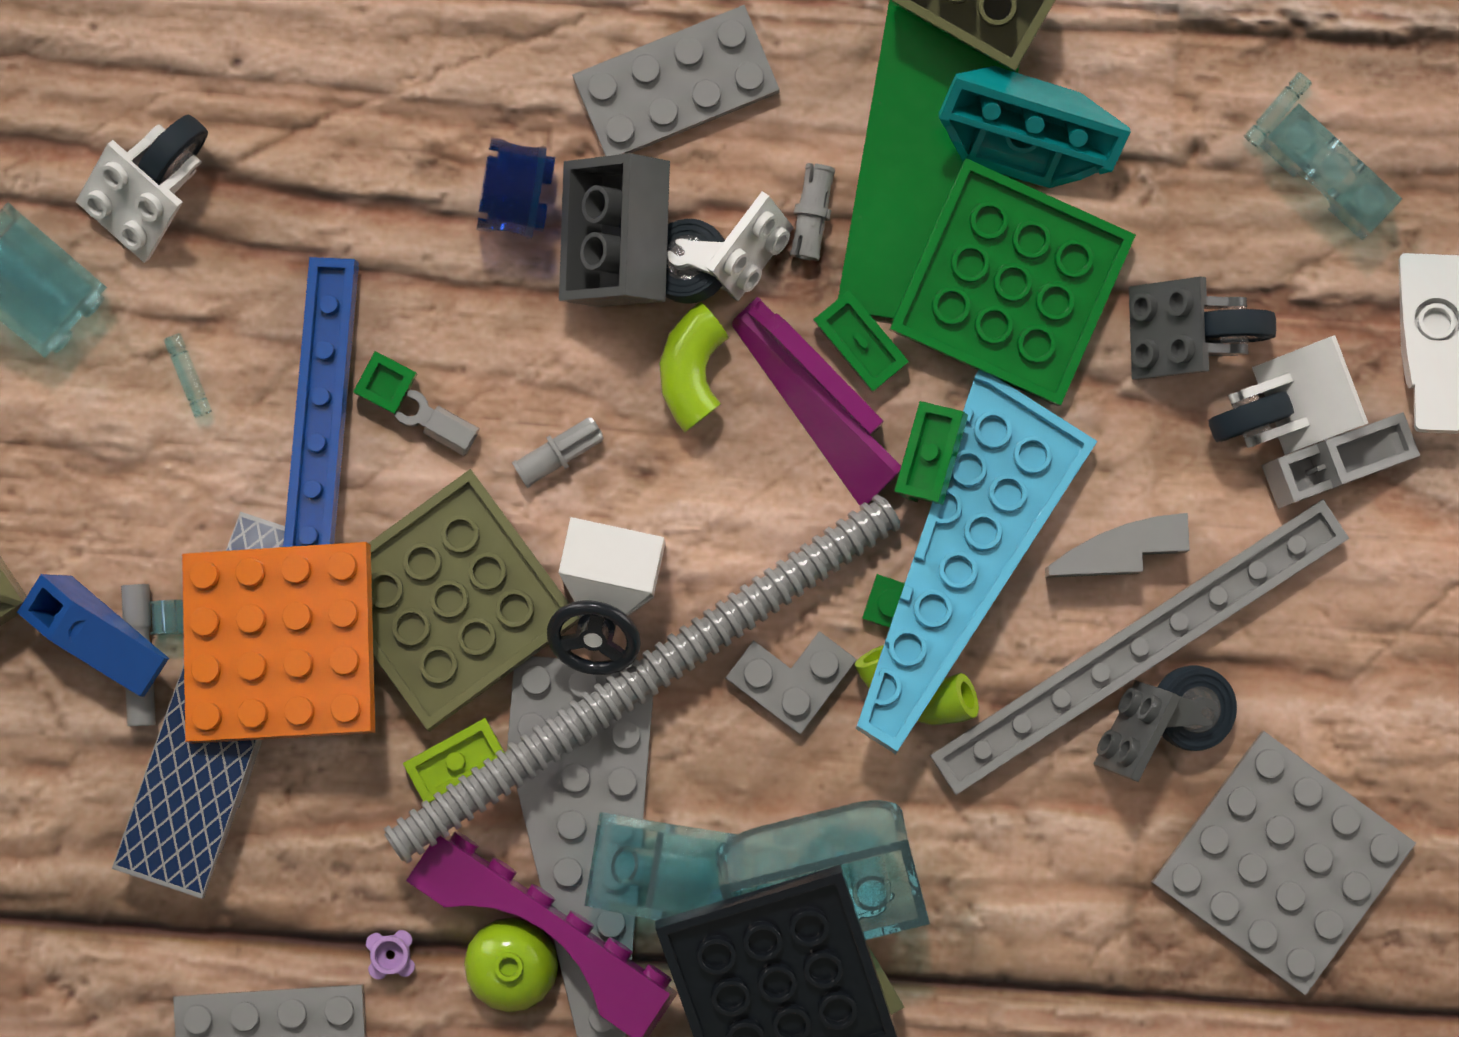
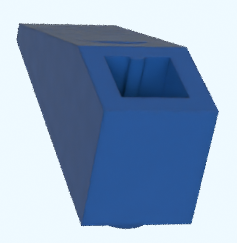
M41 574L17 611L22 618L49 641L140 697H145L169 659L73 576Z

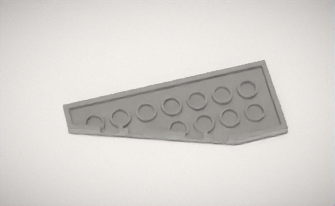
M532 656L513 671L508 744L512 741L518 744L521 741L520 736L522 734L531 735L534 733L532 730L534 726L539 725L540 728L546 725V718L549 716L552 719L556 718L559 709L568 710L571 708L569 705L571 701L575 700L578 703L582 700L581 695L584 692L593 693L596 684L599 683L603 686L607 683L606 677L612 675L615 678L619 675V672L608 675H591L568 667L558 658ZM650 693L645 696L646 702L643 704L636 702L633 704V711L628 713L624 710L621 712V719L618 721L614 718L608 721L610 724L608 728L603 729L599 727L596 729V736L593 738L590 735L586 736L583 745L574 744L571 746L573 749L571 753L567 754L564 751L559 755L561 759L558 762L549 761L546 770L542 771L539 768L535 771L536 777L530 779L527 776L522 780L524 785L519 788L517 787L540 886L555 898L552 906L565 915H568L570 910L578 913L594 925L591 933L604 942L611 937L625 945L632 952L653 696ZM554 939L577 1037H626L625 1032L599 1015L593 992L580 967L565 948Z

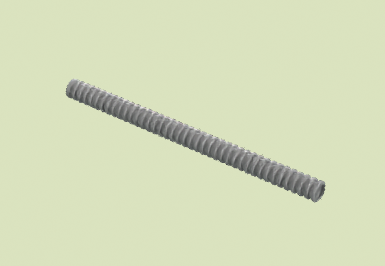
M876 494L872 497L873 503L870 505L866 502L861 504V511L858 513L851 511L848 513L849 519L846 521L839 519L836 522V528L828 527L824 530L825 535L823 537L814 536L812 538L813 543L811 545L806 543L801 545V551L798 554L792 551L788 554L789 560L786 562L781 559L777 561V568L774 570L767 568L763 571L764 577L759 578L755 576L752 578V585L749 587L746 584L742 585L739 588V594L730 593L727 596V602L723 603L720 600L715 604L716 609L714 611L710 609L705 610L702 619L693 618L690 627L687 628L683 625L679 628L680 634L675 636L671 633L667 636L668 642L665 644L658 642L654 645L655 651L652 653L649 650L643 652L644 658L640 661L635 659L630 668L619 671V675L615 678L612 675L606 677V684L603 686L599 683L594 686L595 691L591 694L587 691L581 695V701L578 703L575 700L569 703L571 708L566 711L563 708L559 709L556 718L552 719L550 716L546 718V725L541 728L539 725L532 728L534 733L529 736L526 733L520 736L521 741L518 744L512 741L508 744L509 750L504 753L502 750L495 753L497 758L492 761L489 758L484 760V767L481 769L477 767L472 768V775L467 778L464 775L459 777V784L453 786L450 783L446 786L447 792L442 795L440 792L435 793L434 801L429 803L425 800L421 803L422 809L419 811L415 809L410 810V817L406 820L400 817L396 820L397 826L391 828L389 825L385 827L384 831L386 833L384 835L402 861L406 863L411 862V855L416 852L421 855L425 852L424 846L430 844L433 847L437 844L436 838L441 835L443 838H446L450 835L449 829L455 827L458 830L462 827L461 821L464 819L468 821L474 819V812L479 810L483 813L487 810L486 804L489 802L493 804L499 802V795L504 793L505 796L511 794V787L516 785L519 788L524 785L522 781L528 776L530 779L536 777V770L540 768L544 771L548 768L547 763L553 760L556 763L561 759L559 756L564 751L567 754L573 751L571 746L576 743L579 746L583 745L586 736L590 735L593 738L597 735L596 729L599 727L603 729L610 726L608 721L613 718L618 721L622 718L621 712L626 710L630 713L634 710L633 704L636 702L640 704L646 702V695L650 693L652 696H655L659 693L658 687L663 685L666 688L671 685V678L680 679L683 676V670L691 671L695 668L694 663L699 660L703 663L707 660L706 655L711 652L713 655L718 653V646L721 644L725 646L732 643L730 638L733 636L740 638L744 635L743 629L747 627L749 630H752L756 627L755 621L759 619L763 622L768 619V612L777 613L780 610V604L788 605L792 602L791 597L793 595L800 597L804 594L803 589L805 587L810 589L815 587V580L819 578L824 581L828 578L827 572L832 570L835 573L840 570V563L849 564L852 562V555L860 556L864 553L863 548L865 546L872 548L876 545L877 538L884 540L888 537L890 529L894 532L899 530L900 520L892 506L883 496L881 497Z

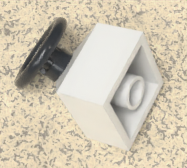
M570 517L558 573L574 602L558 609L551 617L547 626L548 644L561 662L576 671L591 675L613 674L627 668L634 662L640 651L641 641L639 631L628 615L654 598L665 548L664 537ZM580 615L576 633L561 636V629L564 623L572 617ZM616 625L623 631L626 637L625 650L613 642ZM586 648L591 651H599L611 660H588L574 654L571 650Z

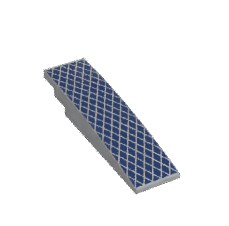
M240 512L226 551L283 547L285 526ZM184 665L158 734L112 869L203 899L205 898L219 853H222L236 810L240 808L262 740L193 744L185 742Z

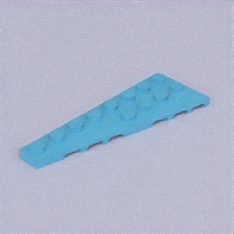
M978 370L974 377L963 409L968 414L944 504H931L856 726L858 731L894 754L902 746L1097 443V440L999 378L981 370Z

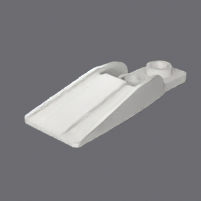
M1403 253L1399 258L1401 355L1406 384L1409 389L1414 388V428L1417 432L1457 434L1459 433V255Z

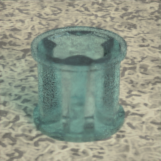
M183 600L149 602L152 609V632H150V635L184 634Z

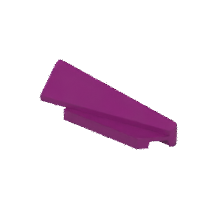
M756 297L734 318L732 327L859 505L864 502L868 504L873 496L880 493L900 473L901 465L871 436L882 426L884 421L785 319L777 313L774 314L760 298Z

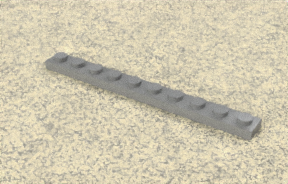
M1324 499L929 756L954 794H959L1348 540L1349 537Z

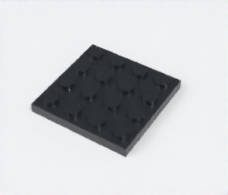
M841 864L655 921V930L693 1037H897V1031Z

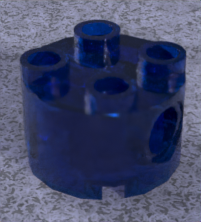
M491 137L489 150L498 152L497 157L490 155L487 157L478 212L488 214L487 219L478 218L476 230L484 232L509 231L523 235L527 239H532L534 230L544 231L548 204L541 203L539 200L542 184L551 185L555 157L546 156V146H520L507 142L504 139Z

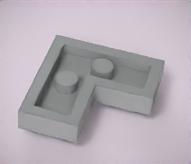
M820 631L792 668L788 667L753 640L726 676V679L797 733L801 734L857 659Z

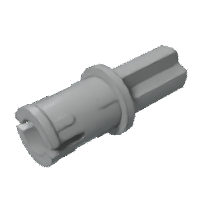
M586 418L553 439L549 435L546 437L547 443L521 459L513 461L512 464L526 487L529 488L533 483L559 467L564 466L567 469L569 461L602 442L604 437L596 422L592 418Z

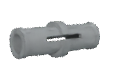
M807 163L800 203L795 204L794 209L797 221L790 256L804 260L819 261L825 221H829L831 216L828 204L835 168L822 164H815L814 166L812 163Z

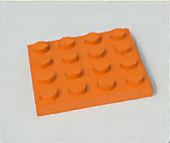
M355 542L182 554L185 742L193 744L375 733L371 544Z

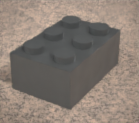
M632 153L564 161L559 301L595 307L665 301L670 161Z

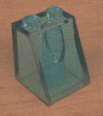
M7 202L0 210V321L46 358L51 351L58 353L66 346L73 336V331L70 329L82 315L88 318L99 308L104 300V296L101 294L107 287L13 205Z
M600 812L584 906L659 920L735 897L745 835Z

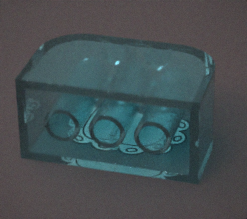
M883 800L861 801L759 826L732 837L717 852L718 879L723 900L841 864L866 940L930 924L903 812L900 806L893 802Z

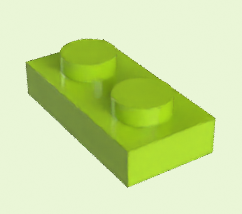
M484 718L402 764L423 802L427 800L430 803L435 800V793L440 792L441 795L447 792V785L451 783L453 786H456L460 783L459 777L462 775L466 778L472 775V768L477 767L481 769L485 766L483 764L484 760L489 758L492 761L497 758L495 755L497 751L502 750L503 753L505 751L487 718Z

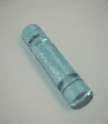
M1298 72L1289 82V86H1286L1258 118L1256 125H1253L1244 135L1245 139L1258 148L1267 138V134L1274 130L1300 99V95H1303L1308 90L1312 82L1305 75Z
M181 333L165 338L163 341L168 353L171 354L170 358L187 400L190 401L194 417H201L212 412L208 399L204 397L205 392L189 352L185 350L186 345Z

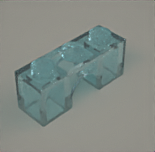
M1300 104L1285 117L1260 145L1293 177L1299 175L1314 185L1330 204L1328 210L1361 240L1366 238L1402 200L1395 191Z

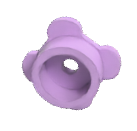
M399 930L395 935L382 936L380 933L371 934L366 940V947L371 951V964L368 967L369 974L375 979H383L387 974L398 973L402 977L412 974L415 969V963L410 959L409 946L413 941L412 936L405 930ZM388 950L394 951L395 957L393 959L386 957Z

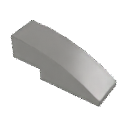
M1404 412L1282 456L1261 466L1276 505L1280 509L1420 456Z
M1188 513L1147 518L1101 533L1071 549L1046 567L1045 578L1139 574L1143 572V555L1186 553L1190 551Z

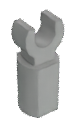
M409 390L406 395L418 402L419 410L414 416H406L402 412L397 411L394 416L399 422L411 427L418 425L425 427L423 434L465 456L477 437L480 428L441 406H437L435 410L429 407L428 401L423 394L415 390Z

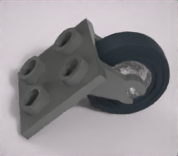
M1193 277L1129 287L1131 373L1134 380L1209 371V356L1248 355L1249 342L1265 341L1276 337L1277 328L1274 312L1247 309L1246 297L1207 296L1206 277ZM1204 309H1219L1216 311L1204 312Z
M1197 665L1184 666L1173 670L1162 679L1158 687L1135 680L1132 688H1129L1123 694L1119 702V714L1112 728L1105 732L1100 739L1097 747L1098 756L1093 764L1139 782L1161 737L1170 744L1189 751H1201L1216 746L1229 734L1236 719L1237 701L1231 685L1218 672Z

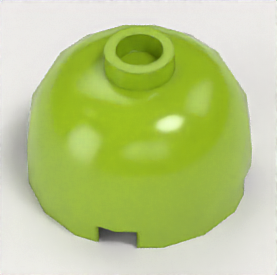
M511 917L495 920L477 932L468 945L464 967L466 981L479 1000L490 1008L505 1012L527 1010L545 998L555 984L559 963L556 947L545 931L527 920Z

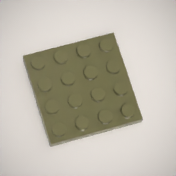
M471 469L369 542L371 544L373 656L429 732L549 645L547 640L548 623L558 609L569 604ZM579 616L572 617L564 623L561 635L578 623Z

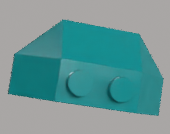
M997 66L956 74L938 113L939 119L962 161L967 158L1000 174L1047 188L1079 181L1098 172L1100 175L1112 172L1131 133L1130 127L1081 92Z

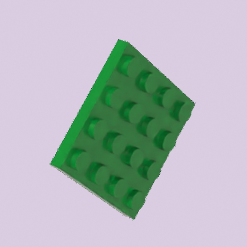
M965 158L893 318L889 331L976 370H981L997 377L1005 383L1054 405L1061 406L1136 234Z

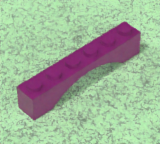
M454 831L452 836L449 835L446 838H443L441 835L436 838V845L433 847L431 845L428 846L406 881L443 907L477 906L494 908L520 916L543 929L565 948L580 967L593 992L599 1015L630 1037L650 1036L678 994L677 991L668 986L672 979L667 974L651 964H648L643 969L629 959L633 952L625 945L611 937L606 942L591 933L594 925L572 910H570L568 915H565L552 906L555 901L552 895L534 884H531L529 889L513 879L517 874L513 868L495 857L490 862L475 853L479 846L460 832Z

